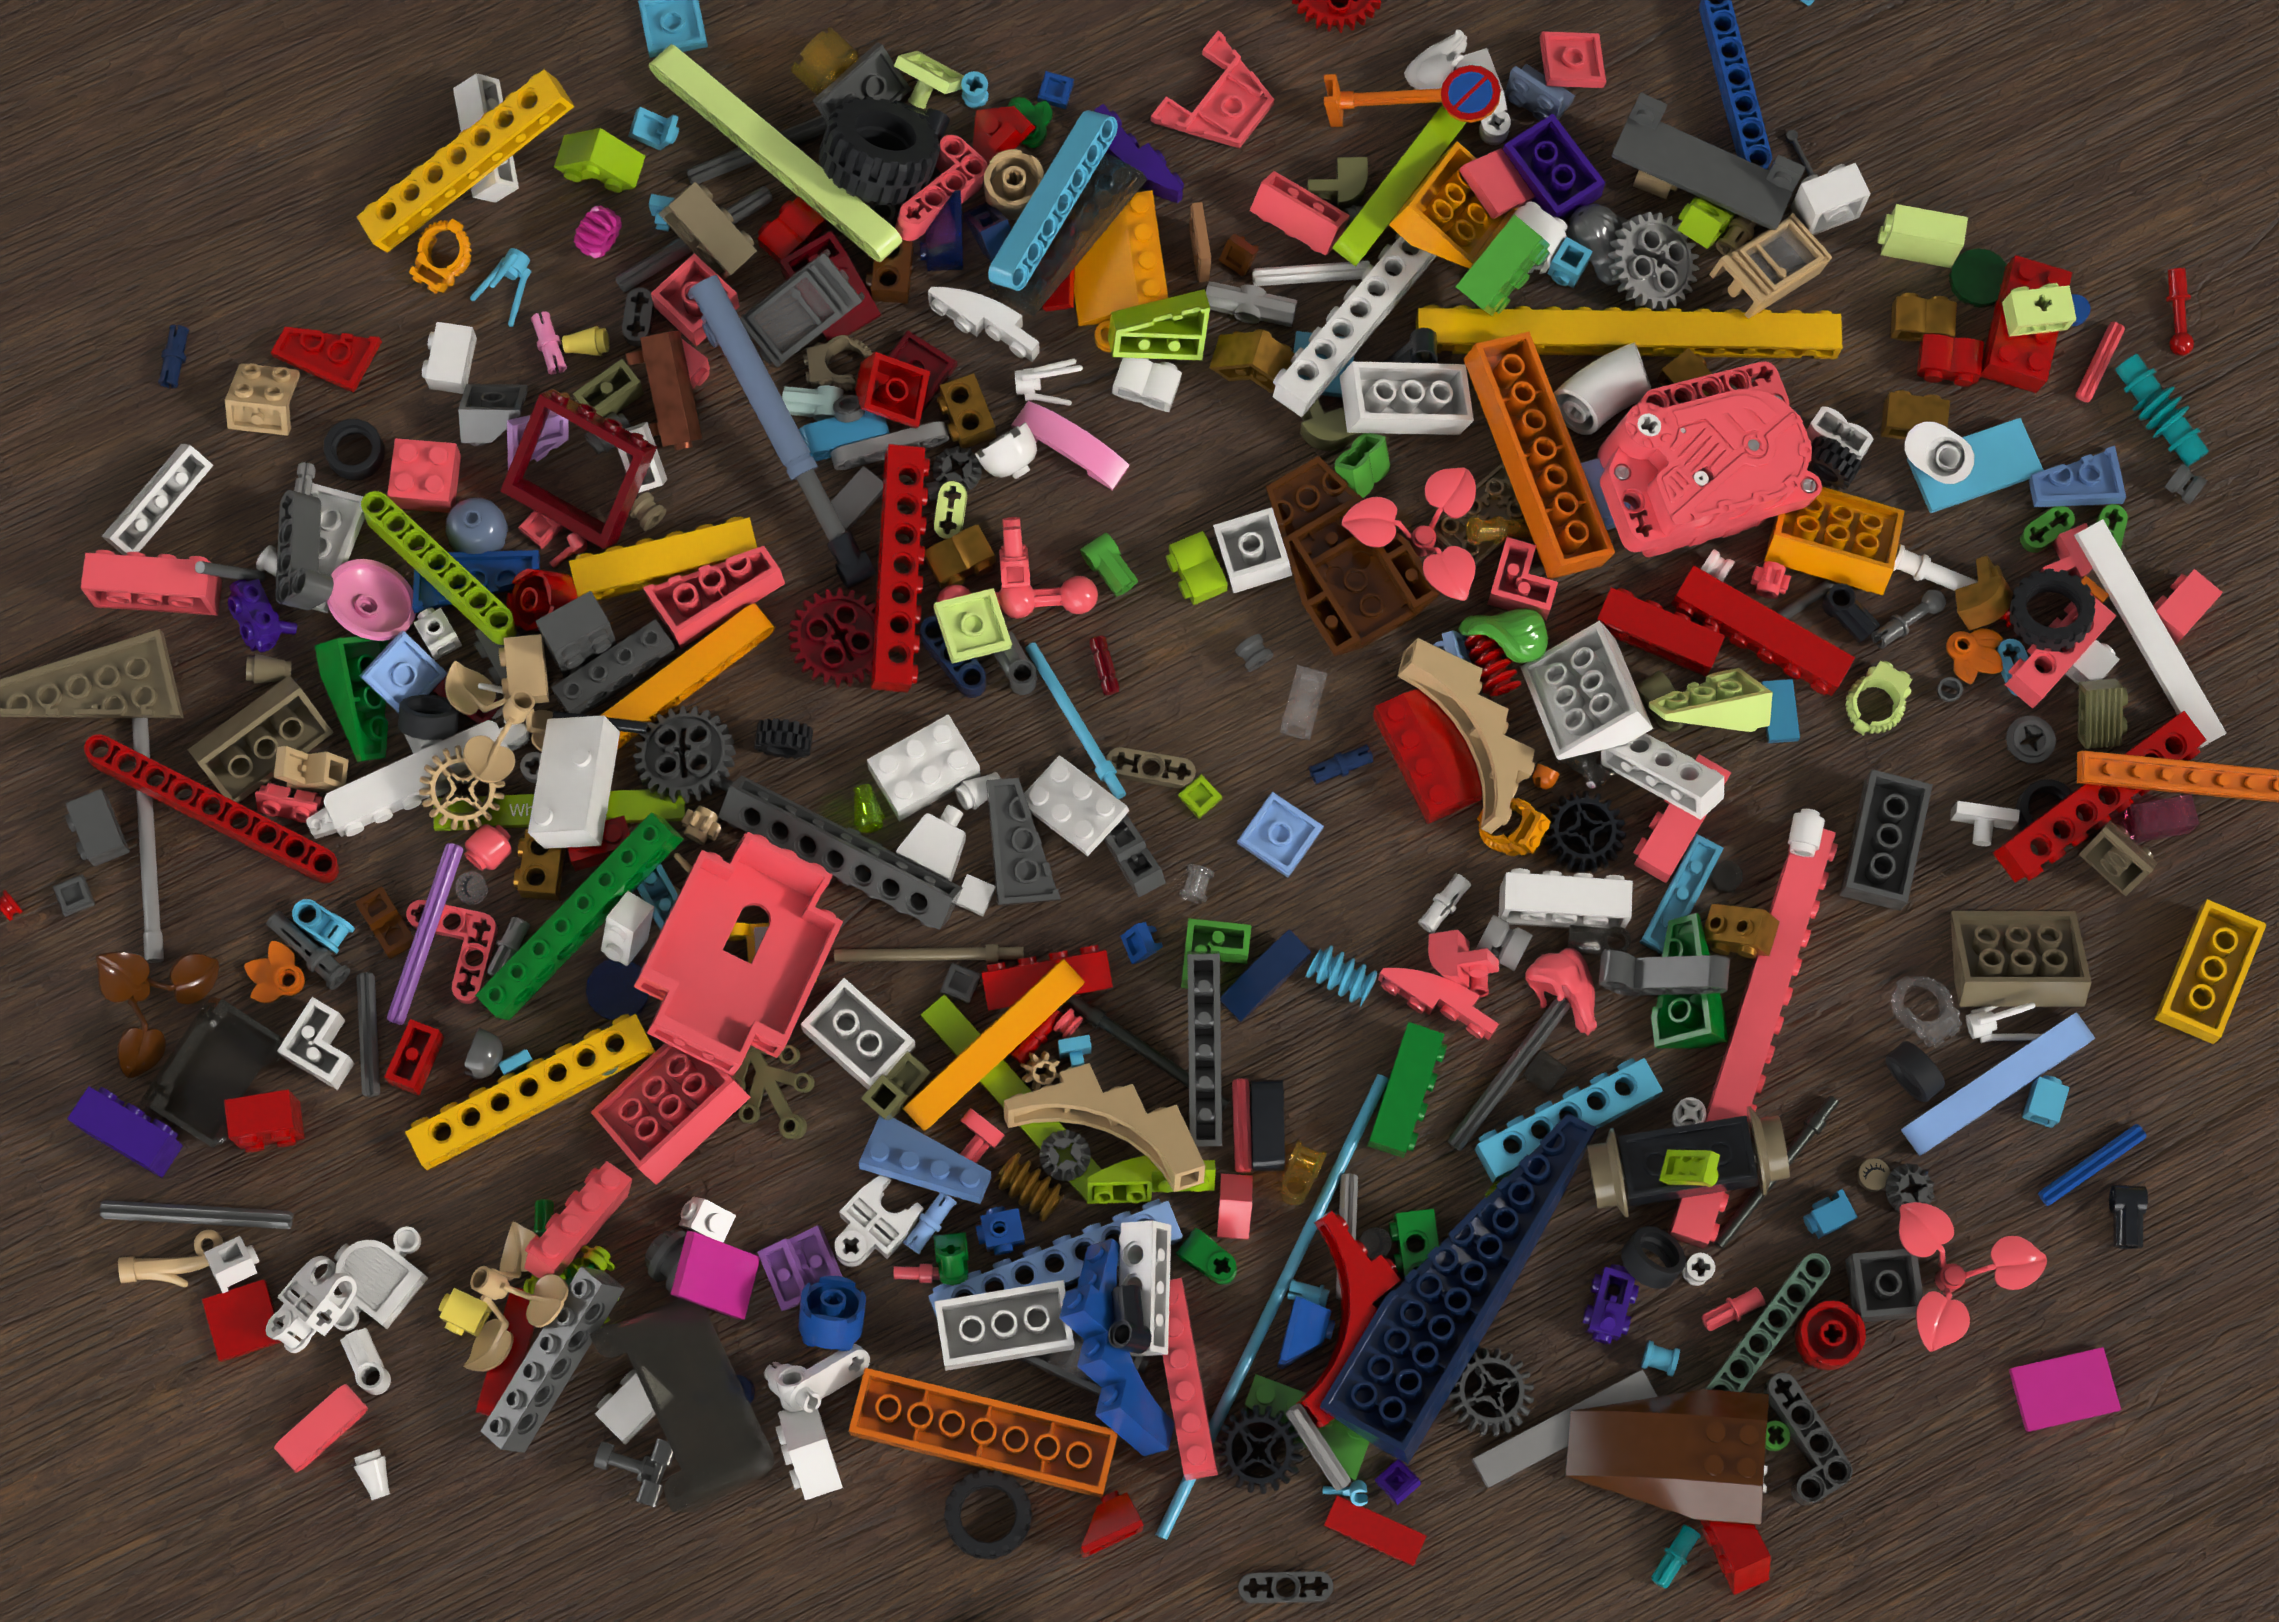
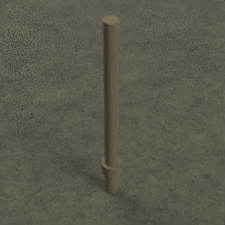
M986 944V947L834 949L835 962L986 960V963H998L999 960H1018L1024 958V947H999L998 944Z

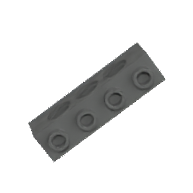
M655 619L551 688L555 698L565 712L586 714L676 655L674 645Z

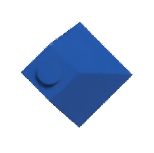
M1295 1297L1277 1368L1284 1369L1320 1348L1325 1338L1331 1340L1335 1320L1330 1319L1331 1310L1304 1298Z

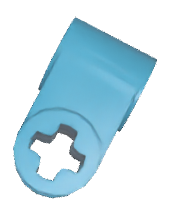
M303 899L297 902L292 910V917L297 926L320 945L328 948L336 955L339 952L338 946L349 932L353 933L355 930L354 926L333 912L331 913L310 899ZM315 910L316 917L313 921L309 923L301 921V916L305 911Z

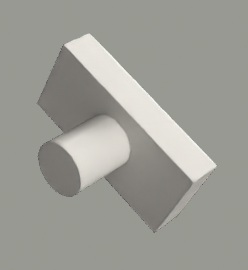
M1957 801L1951 808L1950 821L1974 824L1972 843L1978 846H1990L1992 843L1993 827L2012 830L2019 822L2020 810Z

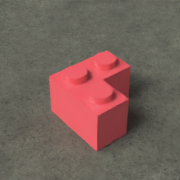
M1509 537L1506 538L1487 605L1508 611L1524 608L1535 610L1542 616L1544 621H1547L1558 582L1528 574L1536 545Z

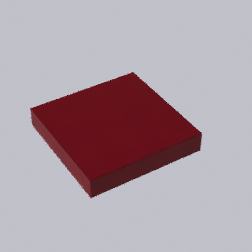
M908 330L889 354V357L930 371L922 412L926 410L937 395L940 385L945 384L958 366L956 360Z

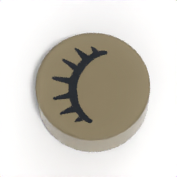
M1868 1159L1858 1168V1183L1867 1191H1880L1886 1185L1890 1169L1880 1159Z

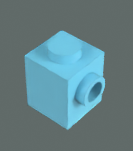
M1566 237L1554 256L1547 274L1557 284L1561 286L1568 285L1574 289L1587 267L1593 251Z

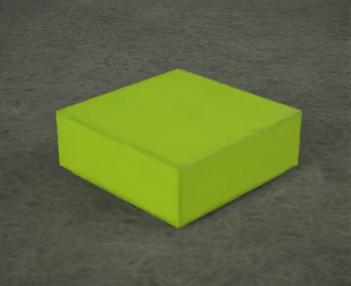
M1202 774L1178 794L1181 801L1198 819L1222 800V795Z

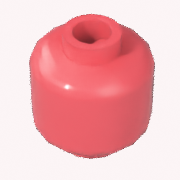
M483 824L466 840L465 847L467 851L464 854L479 870H494L511 854L512 848L508 841L511 836L500 825L493 827Z

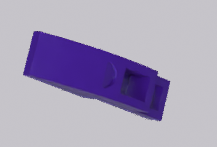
M1104 104L1094 109V112L1114 117L1118 124L1116 136L1104 154L1106 158L1123 175L1146 191L1153 190L1154 195L1175 203L1182 201L1184 184L1176 172L1171 173L1166 167L1167 163L1163 154L1158 149L1154 151L1149 143L1139 148L1136 138L1131 133L1127 134L1121 127L1122 122L1115 111H1109Z

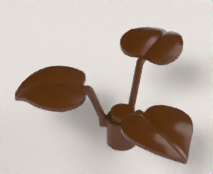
M116 951L96 955L98 983L102 995L112 1002L128 1000L127 1003L133 1008L141 1023V1029L137 1027L126 1029L118 1043L117 1058L119 1067L127 1078H134L155 1066L161 1060L166 1048V1040L163 1033L156 1028L148 1029V1023L137 1002L143 1001L149 996L150 987L167 991L174 990L175 1000L180 1004H193L200 1001L211 991L217 980L219 962L216 958L201 953L184 955L171 968L170 980L173 984H164L148 978L150 973L149 964L142 956L136 953Z

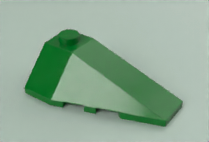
M360 636L336 638L314 645L321 679L357 762L386 758L388 721L385 718L386 701L359 676L386 648L388 640L376 641Z
M1698 913L1668 921L1662 957L1710 955ZM1720 993L1658 995L1656 1007H1653L1651 1014L1654 1045L1656 1048H1704L1728 1041L1725 1011Z

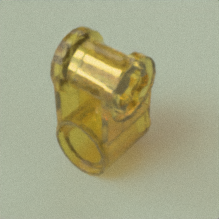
M1297 1141L1280 1188V1194L1284 1202L1289 1205H1300L1306 1200L1313 1182L1318 1177L1327 1155L1326 1151H1315L1303 1146L1302 1141ZM1294 1181L1299 1182L1303 1186L1304 1192L1298 1195L1292 1194L1287 1189V1184Z

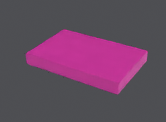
M687 1231L671 1295L730 1317L745 1320L760 1257L697 1232Z
M2104 1347L2009 1369L2026 1433L2121 1411Z

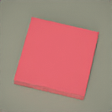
M1541 32L1539 38L1546 86L1604 88L1606 77L1599 33Z
M1502 148L1464 164L1459 169V172L1492 219L1530 202L1535 197Z

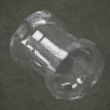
M1189 864L1186 869L1188 877L1185 887L1180 890L1179 896L1194 903H1206L1207 897L1205 893L1207 886L1215 873L1206 867Z

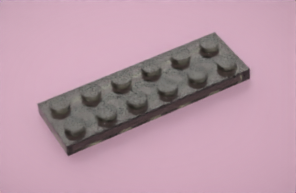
M1106 152L1026 286L1022 290L1016 291L991 283L989 286L991 290L1030 315L1035 316L1147 181L1144 173Z

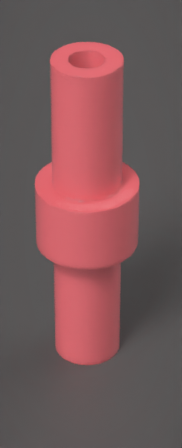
M920 1264L919 1267L894 1266V1279L919 1280V1283H932L933 1280H940L939 1267H933V1264Z

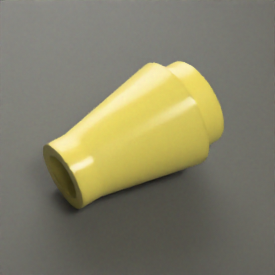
M598 326L570 335H563L562 338L563 350L566 354L577 353L601 356L602 353L609 351V337L606 328L599 329Z

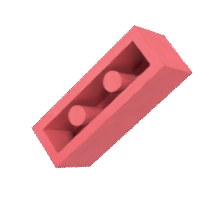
M1275 171L1261 182L1249 210L1262 221L1273 224L1283 230L1286 235L1302 241L1313 251L1322 253L1325 256L1332 250L1333 245L1342 235L1350 218L1349 214Z

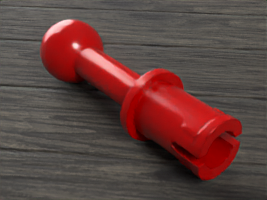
M2173 268L2168 270L2169 296L2166 297L2167 302H2173L2175 334L2170 339L2169 346L2174 354L2185 356L2194 347V340L2187 333L2185 301L2190 300L2191 295L2187 292L2186 269Z

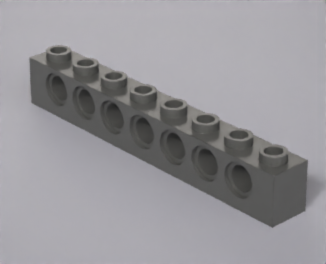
M742 775L730 785L718 816L735 829H742L752 834L762 835L769 840V843L781 849L792 850L799 858L809 863H817L823 866L827 872L837 877L839 882L845 885H852L864 891L872 899H880L890 904L896 911L909 914L930 928L940 930L950 919L963 889L953 882ZM752 808L759 812L760 817L754 814ZM780 823H783L787 827L788 831L784 830L780 826ZM807 837L812 838L816 845L811 844ZM835 851H838L839 853H841L842 856H843V859L839 858V857L836 855ZM862 865L867 866L871 873L866 872ZM890 879L895 880L899 887L894 886ZM918 893L924 895L927 902L920 899Z

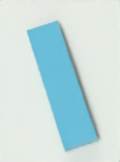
M1695 834L1640 941L1641 944L1660 954L1663 953L1668 921L1690 915L1724 849L1722 846Z

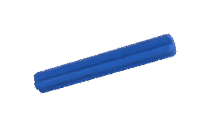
M2138 1124L2129 1128L2039 1191L2038 1195L2046 1206L2053 1204L2146 1138L2145 1131Z

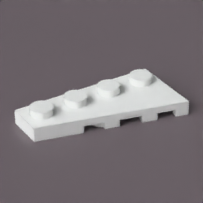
M312 483L311 494L318 497L321 501L318 572L331 575L339 565L349 560L365 519L361 508L363 496ZM324 602L313 608V610L328 613L329 607L327 602Z

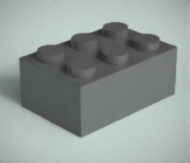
M591 591L536 620L545 646L564 679L617 645L610 623Z

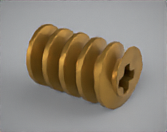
M1018 1152L1007 1161L997 1174L994 1182L1001 1178L998 1186L1001 1191L1011 1186L1009 1191L1010 1198H1015L1021 1194L1019 1205L1025 1206L1031 1202L1029 1208L1031 1214L1041 1209L1039 1220L1043 1222L1052 1214L1064 1197V1195H1059L1061 1185L1057 1184L1053 1188H1049L1051 1177L1047 1176L1040 1181L1038 1178L1041 1169L1039 1168L1032 1173L1028 1172L1031 1162L1028 1160L1019 1165L1018 1162L1021 1154Z

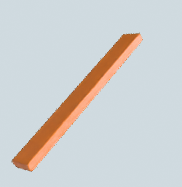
M2083 750L2077 752V783L2279 803V770Z

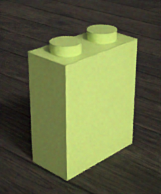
M1896 204L1892 214H1886L1884 226H1881L1877 243L1882 244L1880 255L1951 268L1964 246L1968 217Z

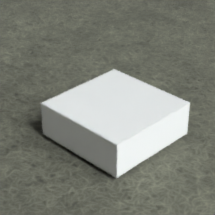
M967 874L961 886L963 889L956 905L984 916L996 886Z

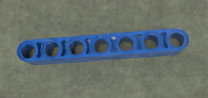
M1701 0L1699 12L1736 154L1738 157L1749 162L1752 159L1759 160L1762 163L1760 167L1768 170L1772 160V153L1732 1L1717 0L1720 4H1712L1709 0ZM1715 26H1723L1727 31H1720ZM1723 52H1729V53H1731L1734 57H1733V58H1728V57H1725L1722 53H1723ZM1729 79H1736L1741 84L1735 85L1731 83ZM1736 106H1744L1748 111L1742 112ZM1749 132L1753 134L1755 138L1749 139L1745 137L1743 133Z

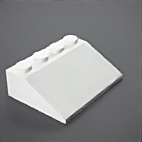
M1600 620L1549 649L1540 659L1520 666L1558 760L1625 745L1653 729L1618 643Z

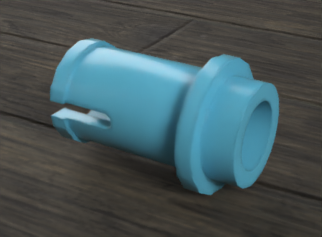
M1292 1279L1287 1299L1294 1300L1297 1296L1325 1308L1330 1290L1324 1289L1322 1284L1320 1287Z

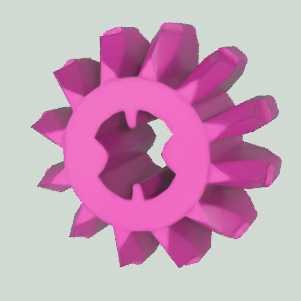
M601 205L594 206L590 212L586 213L576 229V235L574 236L575 246L587 256L590 255L595 259L603 257L606 252L610 251L611 246L620 235L619 230L622 227L621 217L617 216L609 208Z

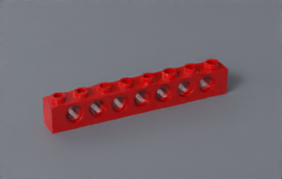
M888 444L885 452L871 678L872 690L908 693L912 683H917L918 665H913L914 653L918 654L920 635H915V624H920L922 608L921 605H916L917 594H922L923 576L918 575L919 564L923 565L925 546H920V535H925L926 517H922L921 514L922 506H926L928 500V488L923 487L924 476L928 477L930 459L925 458L924 447ZM907 475L911 477L914 484H903L899 480V476ZM905 504L911 508L912 513L902 514L897 506ZM895 535H907L910 543L902 544L898 542ZM894 564H905L909 572L905 574L897 572ZM896 592L904 594L907 602L897 603L893 599L892 594ZM893 622L901 623L905 627V632H894L890 624ZM890 652H898L903 656L904 661L895 663L890 660L888 654Z
M2183 711L2171 718L2124 755L2190 761L2201 753L2198 747L2207 740L2187 713ZM2165 743L2171 747L2172 754L2166 749ZM2083 784L1992 853L2015 883L2024 877L2030 881L2044 871L2041 867L2043 863L2048 860L2053 864L2067 854L2063 848L2070 843L2073 847L2077 846L2089 837L2086 832L2091 827L2098 830L2112 820L2109 816L2111 812L2115 809L2118 813L2124 811L2134 803L2131 797L2136 793L2143 796L2150 790ZM2098 793L2105 798L2106 804L2100 801ZM2076 810L2082 814L2083 821L2077 817ZM2053 827L2059 830L2061 838L2055 835ZM2030 844L2037 848L2038 855L2032 852Z

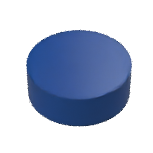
M2071 294L2077 319L2071 326H2079L2086 321L2091 308L2085 297Z

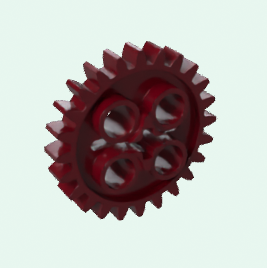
M838 588L836 596H832L830 590L826 589L823 599L817 593H814V604L804 600L803 608L805 611L799 609L795 611V616L800 621L791 620L790 627L796 631L790 632L788 639L796 642L790 645L789 651L799 652L794 658V663L804 662L805 664L801 672L806 673L812 670V681L821 676L823 677V686H826L831 679L834 680L836 688H839L841 680H845L848 687H852L854 677L860 683L864 682L863 672L872 676L875 614L872 612L876 604L864 605L865 595L856 600L854 599V590H851L846 597L843 596L842 588ZM842 612L848 613L853 621L847 624L842 623L837 619L836 615ZM824 615H829L833 627L824 618ZM814 626H820L825 630L826 634L823 637H815L810 633L809 629ZM834 629L837 636L841 637L844 635L843 645L839 639L833 640ZM854 639H862L867 643L868 647L864 650H858L854 648L852 641ZM845 650L853 657V661L847 659ZM830 652L836 653L841 661L831 664L827 662L824 656Z

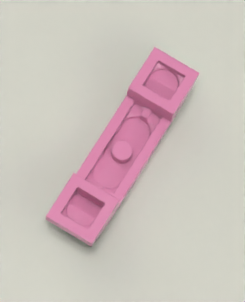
M1028 401L1011 424V427L1015 428L1017 426L1020 427L1026 422L1036 443L1040 440L1086 469L1088 476L1112 491L1129 468V464L1093 435L1057 413Z

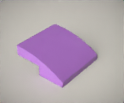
M819 1225L790 1239L785 1238L757 1252L781 1311L800 1305L802 1290L808 1283L811 1286L819 1282V1278L824 1276L843 1277L823 1228Z

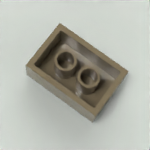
M694 182L658 214L693 253L704 261L717 275L725 279L757 252L753 247L755 243L745 231L742 230L740 232L733 225L734 219L723 207L719 209L712 201L714 198L712 193L704 185L701 184L699 186Z

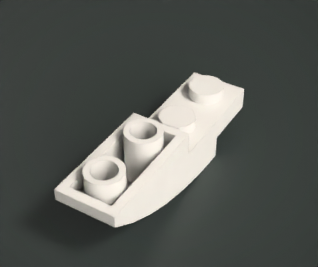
M931 287L928 290V300L931 309L940 316L947 315L954 320L955 326L962 332H971L977 337L985 328L988 336L995 341L1002 340L1009 345L1012 353L1023 359L1026 357L1033 362L1039 354V341L1021 329L1023 327L1022 315L1010 307L989 297L962 289Z

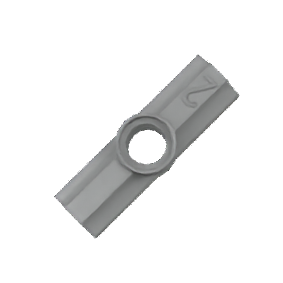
M1209 281L1206 295L1210 310L1232 314L1237 320L1245 323L1256 324L1264 321L1292 327L1297 300L1267 294L1263 288L1255 285H1242L1239 288Z

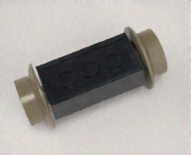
M1751 1106L1747 1107V1116L1618 1136L1621 1160L1613 1128L1609 1130L1605 1143L1587 1145L1597 1209L1617 1206L1625 1218L1629 1216L1624 1185H1626L1629 1206L1756 1187L1758 1182L1762 1196H1765L1770 1181L1790 1178L1786 1143L1779 1115L1759 1118ZM1667 1150H1707L1719 1154L1717 1182L1712 1187L1668 1185L1659 1181Z

